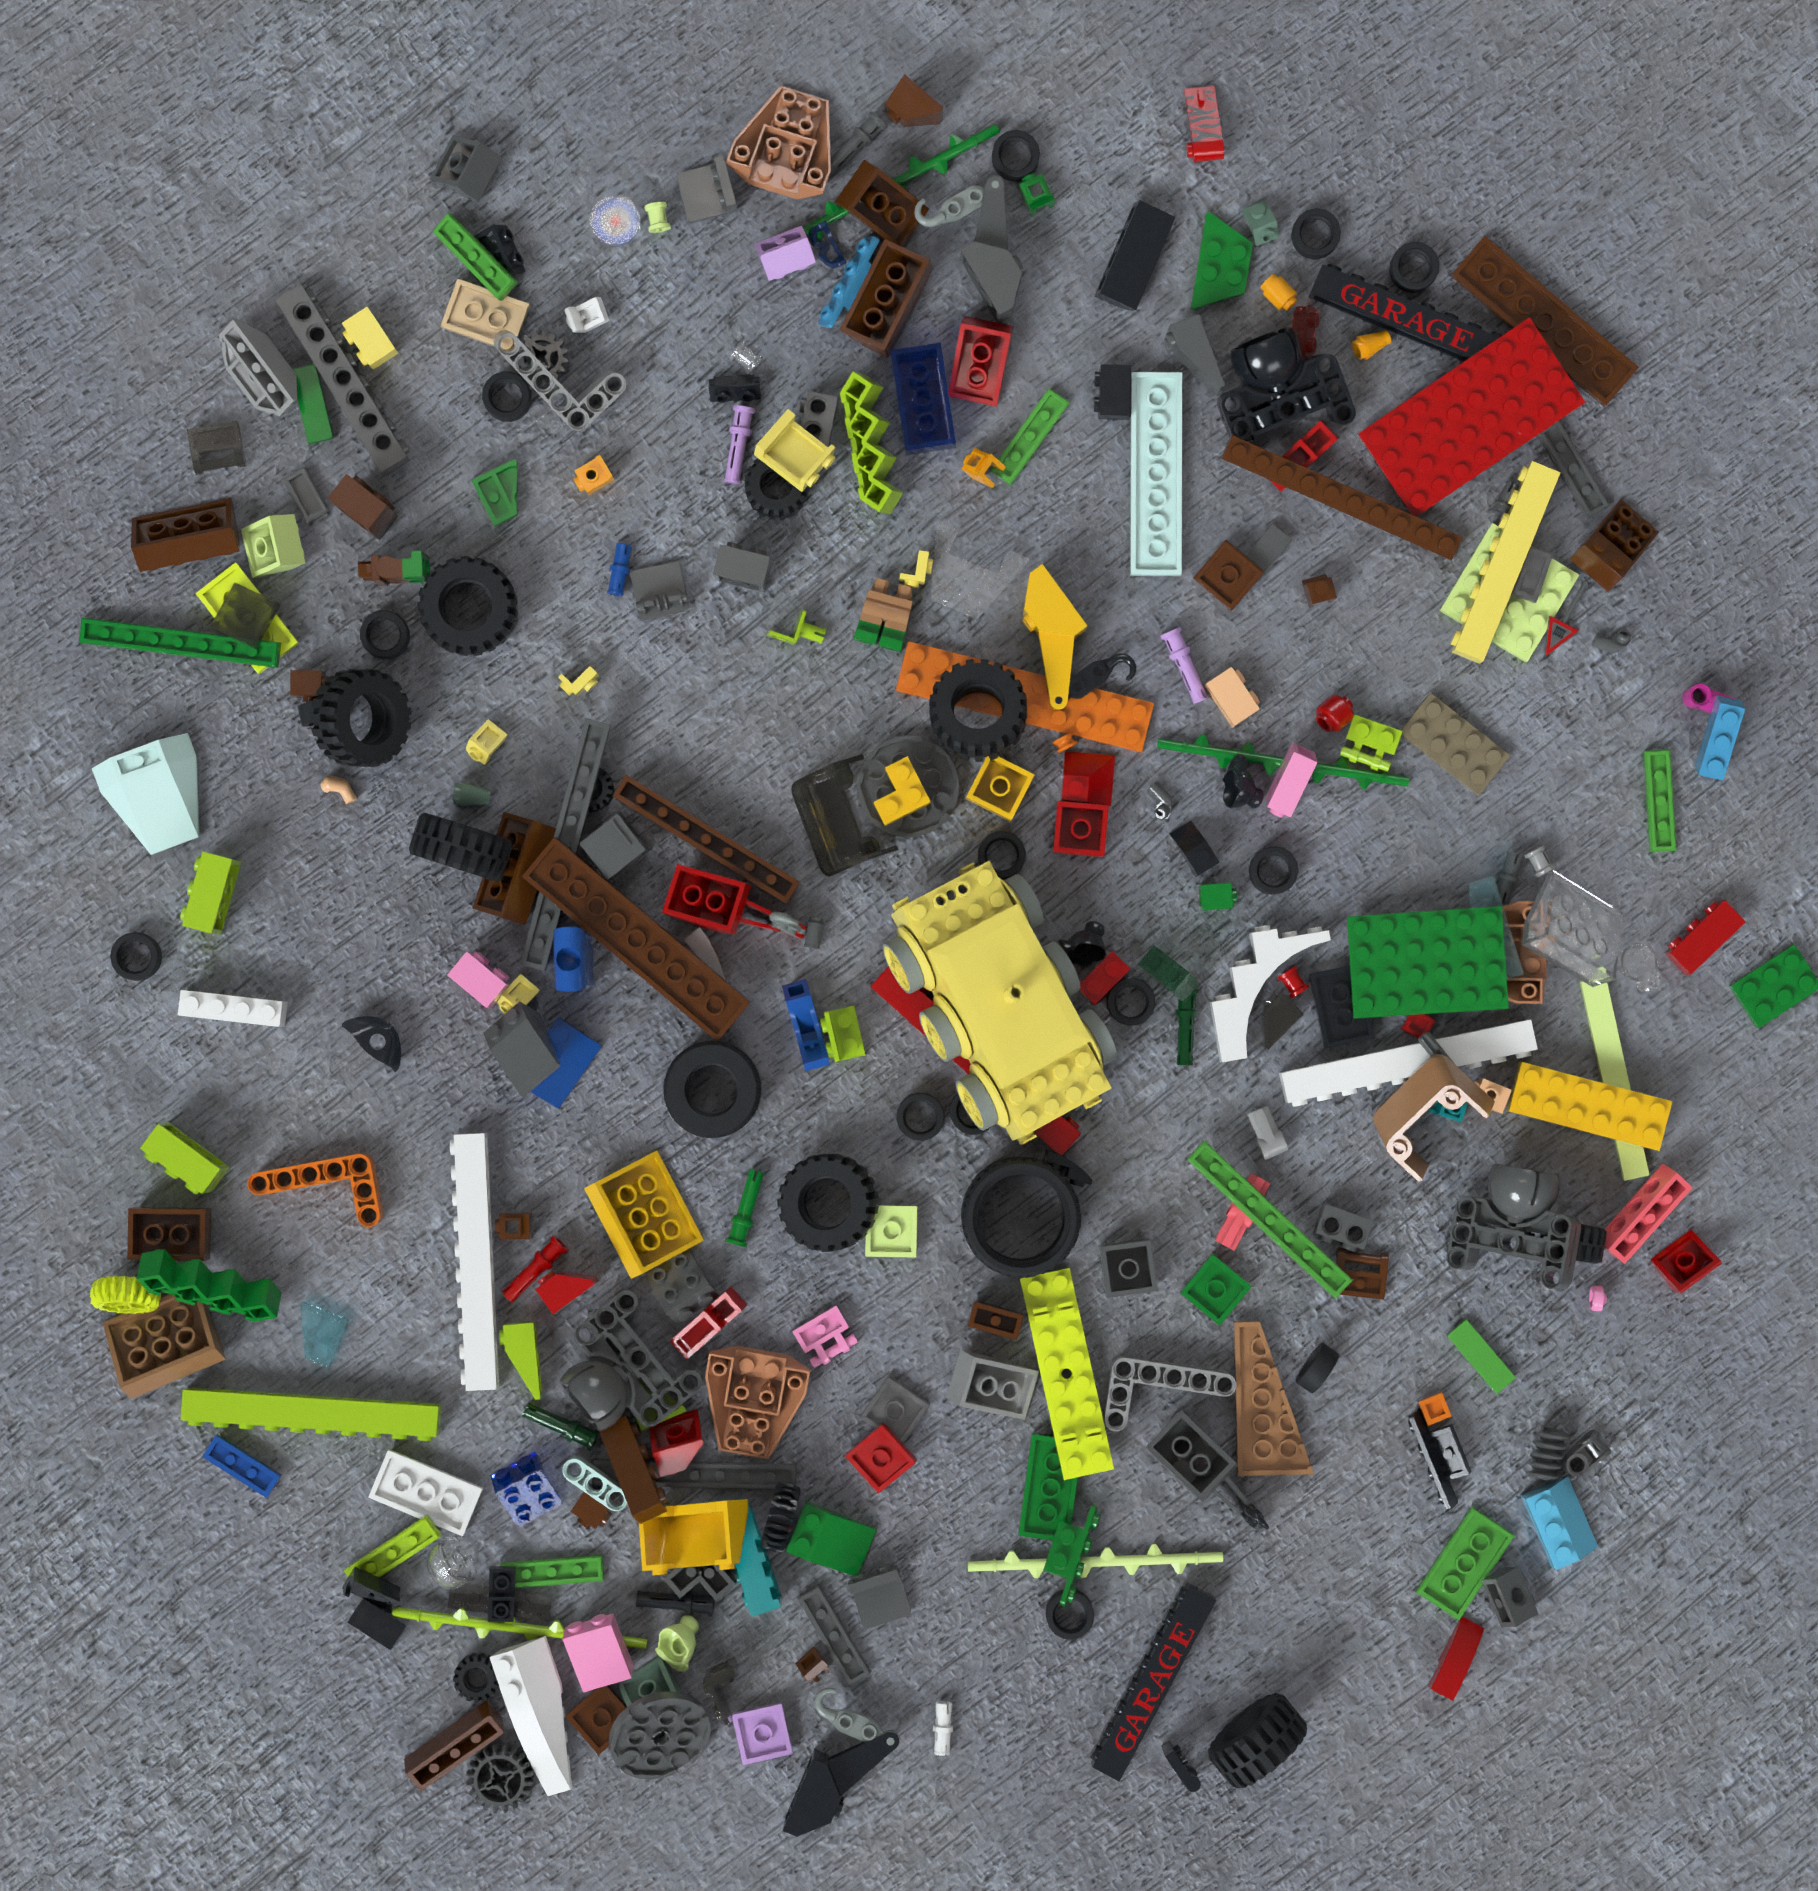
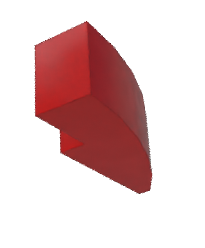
M1320 420L1282 457L1308 468L1340 437L1324 420ZM1271 481L1280 492H1282L1286 488L1278 483Z
M730 1286L669 1342L687 1360L747 1306V1303Z
M1463 1616L1460 1618L1438 1659L1439 1664L1427 1685L1431 1690L1454 1701L1472 1663L1484 1632V1627Z

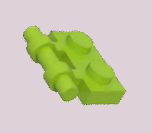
M1354 715L1346 739L1354 741L1355 745L1353 749L1343 746L1340 756L1349 758V761L1353 763L1358 761L1371 766L1370 769L1376 771L1381 769L1389 772L1392 762L1383 760L1385 752L1395 755L1403 731ZM1363 745L1377 749L1375 756L1361 752Z

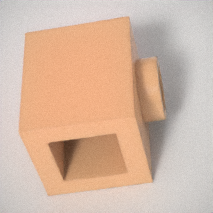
M1479 1078L1478 1082L1474 1081L1495 1101L1492 1111L1502 1114L1512 1090L1484 1078Z

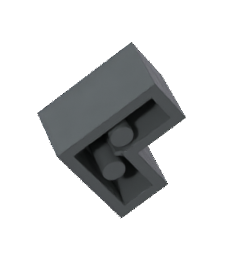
M719 1565L673 1568L663 1578L679 1598L700 1582L715 1601L733 1588L737 1582L734 1575L728 1569L719 1570Z

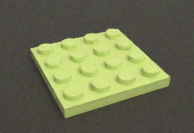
M1494 523L1489 526L1439 610L1460 624H1463L1460 621V617L1464 608H1469L1473 600L1469 597L1475 583H1480L1483 576L1479 574L1480 568L1484 560L1489 561L1492 551H1489L1494 536L1498 537L1502 528ZM1552 559L1535 604L1510 595L1492 643L1522 661L1528 662L1547 630L1549 615L1555 617L1579 574Z

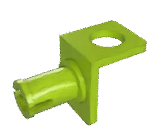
M801 610L791 637L771 630L767 631L766 636L792 645L796 644L800 637L822 644L824 640L822 636L826 634V629L806 623L804 618L807 611Z

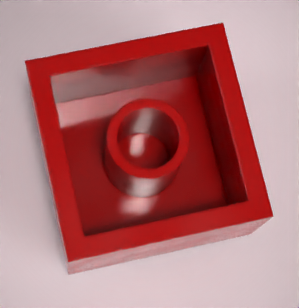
M1057 801L1052 853L1103 858L1105 854L1109 805Z

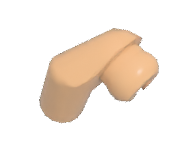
M330 775L321 781L320 786L324 792H339L346 805L357 799L346 779Z

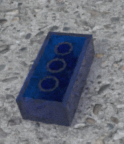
M941 343L890 350L905 455L956 448Z

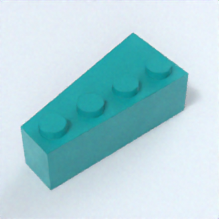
M749 1502L740 1563H735L734 1573L737 1582L742 1585L744 1604L746 1608H749L750 1615L753 1617L780 1608L782 1596L766 1548H763L761 1545L762 1536L751 1503Z

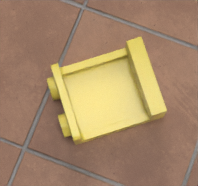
M787 409L757 443L754 455L803 492L807 486L811 488L820 477L818 473L823 467L828 469L834 462L836 457L833 455L836 447L833 444L827 447L796 423L794 421L796 415Z

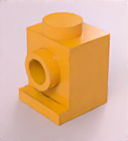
M600 455L574 471L577 477L573 478L580 492L586 490L588 495L615 481ZM590 471L596 473V477L592 480L587 478V474Z

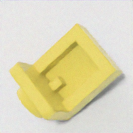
M919 550L915 575L900 573L899 581L912 588H919V584L924 585L926 574H931L933 559H929V552Z
M589 666L571 683L561 673L558 676L562 681L559 686L569 696L574 693L578 697L584 690L589 692L598 683L596 679L599 675Z

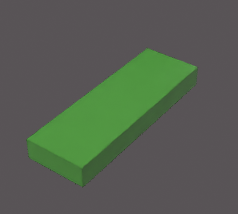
M1464 1319L1446 1335L1495 1394H1498L1516 1378L1467 1319Z

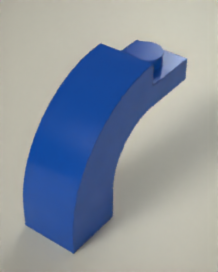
M804 979L783 985L785 1001L792 1020L805 1071L830 1065L807 980Z

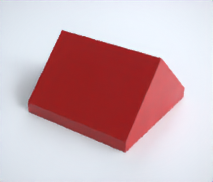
M1689 1230L1650 1259L1670 1288L1680 1294L1722 1264L1721 1260L1692 1230Z

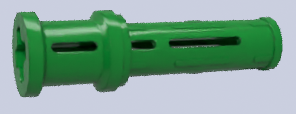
M749 1169L737 1215H733L731 1218L733 1223L729 1237L725 1238V1242L746 1248L748 1245L746 1243L748 1231L754 1224L753 1220H751L763 1176L765 1175V1173L758 1171L756 1180L753 1181L756 1170Z

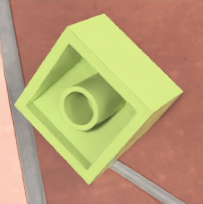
M294 514L268 516L241 529L252 578L292 570L305 564L304 551L298 533L299 528Z

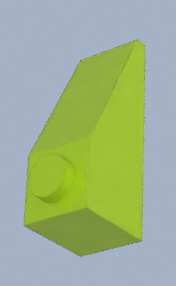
M536 1321L505 1323L503 1330H499L500 1345H505V1352L534 1399H541L543 1392Z

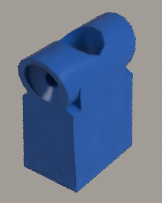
M577 927L555 929L553 931L555 990L565 992L585 989L586 986L594 985L592 935L584 934V930Z

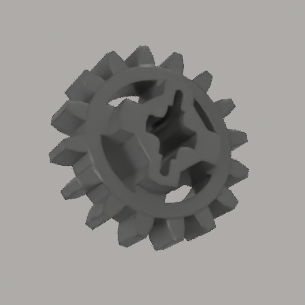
M546 330L542 331L541 336H538L536 331L532 332V338L524 335V345L536 358L537 354L535 351L545 356L548 366L544 363L542 364L559 381L557 374L559 372L566 374V370L562 366L569 364V360L563 357L569 354L567 349H561L564 345L563 340L556 342V334L553 333L548 337ZM545 342L549 344L546 346H539L536 343ZM558 353V362L554 368V366L552 365L553 358L556 357V354ZM522 356L518 361L519 368H526L530 364V358L525 363V356ZM539 375L536 378V385L540 387L542 381L547 383V375Z

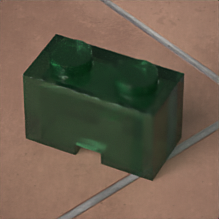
M1155 945L1151 947L1138 963L1147 975L1182 1002L1187 999L1199 984L1190 972Z

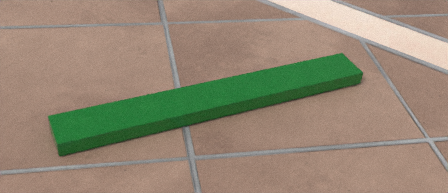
M81 618L79 643L279 668L281 642Z

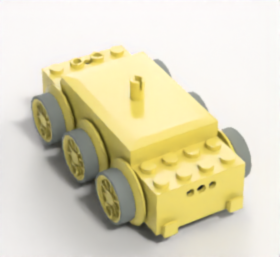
M990 861L976 868L973 862L958 870L960 876L911 902L906 897L892 905L895 912L891 916L898 927L896 931L897 937L883 944V953L893 976L906 993L911 994L922 987L933 992V1005L921 1011L919 1018L923 1031L936 1054L944 1062H948L959 1055L964 1059H969L971 1063L969 1067L970 1074L956 1081V1089L971 1120L983 1131L998 1124L1006 1128L1012 1141L1017 1139L1019 1144L1022 1145L1037 1137L1033 1131L1083 1104L1085 1109H1088L1100 1103L1102 1099L1099 1098V1095L1112 1088L1103 1073V1065L1113 1061L1117 1057L1114 1041L1100 1017L1093 1010L1089 1009L1078 1015L1069 999V996L1080 990V982L1077 972L1065 951L1056 942H1051L1041 947L1032 929L1041 925L1044 918L1041 906L1030 885L1019 874H1015L1003 881L997 876Z

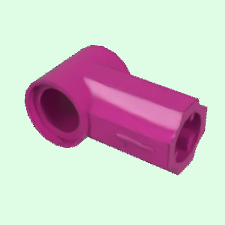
M1705 684L1688 687L1682 695L1683 703L1688 708H1697L1710 714L1716 695L1735 698L1714 691ZM1694 690L1699 691L1701 694V701L1699 703L1693 699Z

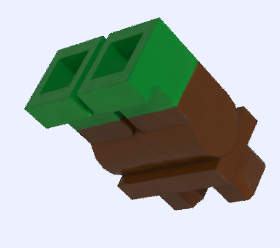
M421 550L411 551L412 558L404 559L371 555V561L358 562V575L364 581H373L379 586H388V582L392 584L424 583V579L428 574L430 575V557Z

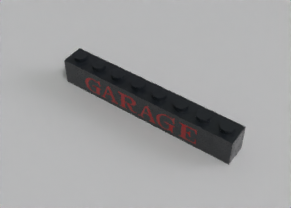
M1322 264L1308 296L1310 299L1463 362L1502 336L1498 332H1491V334L1485 332L1476 323L1468 322L1466 324L1458 320L1459 317L1452 313H1439L1430 304L1421 303L1420 305L1415 303L1406 294L1398 293L1396 295L1391 293L1382 284L1375 283L1372 285L1364 282L1365 278L1353 273L1351 275L1341 272L1342 269L1333 264H1328L1327 266Z
M1189 1582L1186 1583L1185 1587L1180 1586L1174 1598L1177 1601L1174 1608H1169L1162 1620L1165 1624L1161 1632L1156 1631L1150 1642V1645L1153 1646L1148 1655L1144 1654L1138 1664L1140 1671L1137 1677L1132 1676L1126 1687V1690L1129 1692L1124 1700L1120 1699L1114 1709V1713H1116L1112 1723L1107 1722L1101 1734L1104 1736L1101 1744H1096L1089 1756L1092 1759L1091 1765L1094 1769L1120 1782L1217 1601L1213 1595Z

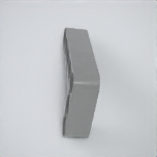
M502 330L494 337L493 342L497 351L573 430L580 431L585 429L626 389L625 378L616 370L610 369L603 372L574 399L512 332ZM511 337L513 340L512 346L506 350L502 349L500 345L502 339ZM522 356L530 357V364L526 368H519L518 361ZM539 375H547V383L542 387L536 386V378ZM618 377V385L612 389L608 388L607 382L609 378ZM558 393H563L565 395L564 402L560 405H554V396ZM593 394L600 395V402L596 406L589 405V398ZM574 412H581L582 418L580 422L571 423V415Z
M1118 1356L1112 1361L1103 1420L1107 1428L1112 1431H1120L1125 1428L1128 1421L1133 1382L1225 1397L1235 1392L1236 1381L1230 1373L1225 1371L1130 1356ZM1123 1361L1128 1362L1130 1365L1129 1372L1124 1375L1118 1374L1116 1371L1117 1365ZM1150 1365L1155 1368V1374L1153 1377L1146 1379L1142 1377L1141 1372L1145 1366ZM1172 1369L1180 1372V1378L1176 1382H1169L1167 1380V1374ZM1198 1373L1204 1374L1205 1383L1201 1386H1194L1192 1384L1193 1376ZM1223 1377L1229 1378L1230 1387L1226 1390H1219L1217 1387L1218 1381ZM1117 1387H1123L1126 1390V1395L1121 1400H1116L1112 1397V1392ZM1111 1413H1120L1122 1421L1117 1425L1110 1424L1108 1418Z

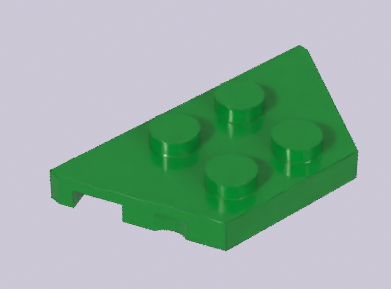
M1206 212L1190 310H1197L1199 307L1212 303L1216 304L1225 299L1242 296L1245 293L1253 243L1210 212Z

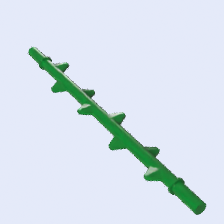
M994 124L975 135L971 134L966 140L952 135L950 136L949 149L925 162H921L914 156L910 157L909 170L893 178V180L906 190L907 182L931 169H935L944 175L947 173L948 160L974 146L978 147V144L999 134L1000 131L997 125ZM831 201L826 202L825 215L803 226L806 236H810L812 227L826 221L827 225L849 213ZM823 231L817 232L819 242L822 240Z
M1203 734L1199 736L1195 743L1158 738L1157 748L1179 751L1182 754L1186 752L1216 757L1219 767L1222 769L1226 768L1235 755L1241 754L1247 758V762L1263 764L1267 775H1272L1281 766L1284 757L1255 753L1252 744L1249 742L1240 751L1213 747L1209 745L1206 735ZM1340 757L1335 765L1317 763L1311 775L1314 783H1319L1326 774L1357 779L1360 788L1366 790L1371 782H1379L1381 785L1385 783L1405 787L1409 785V777L1387 774L1384 771L1374 772L1350 768L1345 757Z

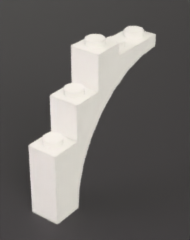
M1270 925L1255 927V932L1249 934L1254 964H1251L1250 959L1236 961V967L1230 968L1235 998H1231L1230 994L1215 996L1216 1001L1210 1002L1220 1062L1247 1058L1246 1034L1248 1018L1254 1000L1264 982L1279 965L1292 955L1312 945L1330 941L1329 930L1322 931V926L1307 929V934L1298 936L1297 931L1282 933V938L1279 939L1277 929L1271 930Z

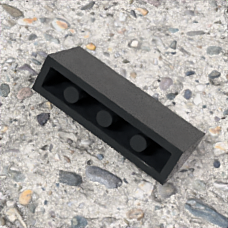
M1141 200L1135 202L1094 297L1126 310H1137L1176 217Z

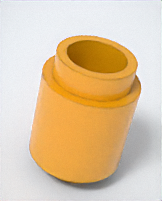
M1275 273L1268 277L1260 287L1263 290V295L1279 311L1283 309L1286 311L1290 310L1298 301L1295 298L1298 293L1281 276L1278 277Z

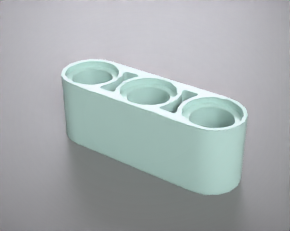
M580 1456L570 1457L563 1466L564 1477L612 1511H620L627 1505L619 1482ZM573 1462L578 1463L582 1468L581 1474H571L568 1469L569 1464ZM593 1477H598L602 1480L603 1487L595 1490L590 1486L589 1480ZM613 1492H620L624 1497V1502L615 1504L611 1501L610 1495Z

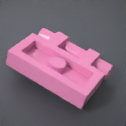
M837 1305L792 1331L805 1353L815 1349L818 1354L809 1359L814 1368L822 1363L824 1365L831 1362V1358L841 1352L846 1353L850 1351V1347L858 1343L854 1334L847 1338L843 1337L841 1332L848 1329L849 1325ZM834 1337L837 1343L825 1350L821 1344Z

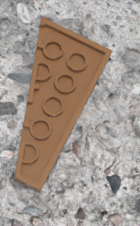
M1234 1321L1237 1475L1314 1474L1260 1321Z

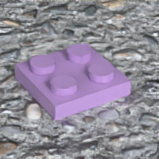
M782 1702L732 1713L743 1765L793 1754Z

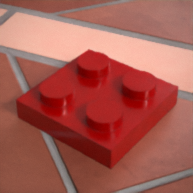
M884 1422L845 1454L846 1459L878 1494L917 1462L916 1457Z

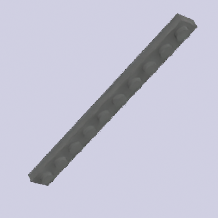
M585 718L554 835L575 854L578 853L579 843L582 838L611 728L610 724ZM540 891L520 964L546 971L554 943L553 931L558 928L562 910Z

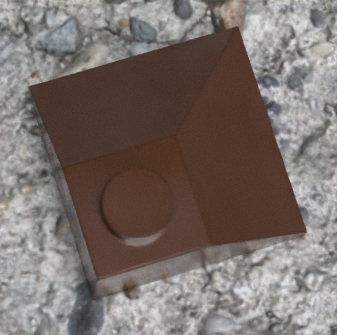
M904 74L885 103V111L887 112L885 115L894 124L900 123L904 127L940 124L943 121V107Z

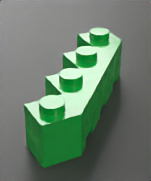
M165 1249L142 1253L136 1278L151 1294L159 1296L161 1292L175 1295L174 1300L195 1305L197 1301L210 1305L209 1310L227 1315H230L231 1311L244 1314L245 1320L257 1322L274 1319L278 1316L282 1292L271 1279H260L259 1281L247 1283L236 1269H226L212 1273L200 1259L177 1263Z

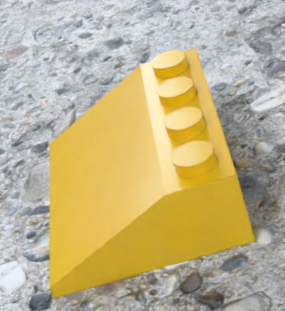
M657 1150L584 1188L631 1279L704 1241Z

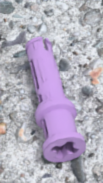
M733 405L735 414L733 426L729 428L732 439L724 482L740 484L747 437L752 435L750 425L752 414H755L756 409Z
M1179 627L1161 635L1160 638L1165 640L1170 652L1169 658L1175 661L1193 704H1196L1209 697L1189 655L1191 649L1189 646H1186L1180 633L1182 629Z

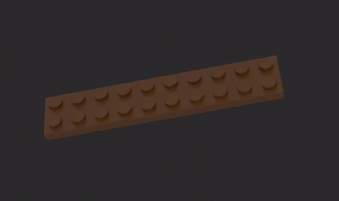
M557 837L551 840L522 875L532 886L717 1042L751 1003L744 995Z

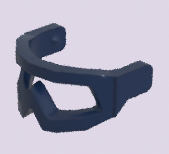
M823 221L812 227L810 233L813 247L821 248L818 254L820 260L826 266L832 268L846 264L847 261L838 248L827 226V222ZM825 230L838 256L835 260L830 261L825 256L828 244L818 242L817 232Z

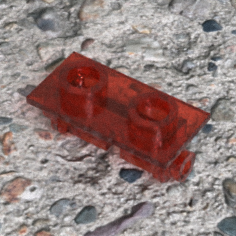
M1308 305L1307 308L1297 306L1296 311L1293 312L1292 329L1301 331L1300 334L1296 335L1300 340L1302 355L1306 358L1312 357L1313 353L1316 352L1315 328H1318L1320 321L1319 313L1311 305Z

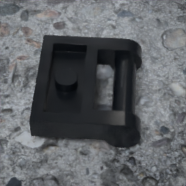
M1169 1740L1161 1746L1166 1759L1187 1790L1190 1792L1198 1791L1201 1782L1197 1777L1195 1768L1186 1765L1188 1761L1178 1744L1173 1746Z

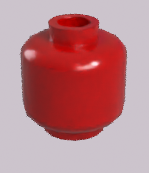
M1329 696L1316 709L1318 725L1326 732L1341 731L1354 717L1353 704L1345 696Z

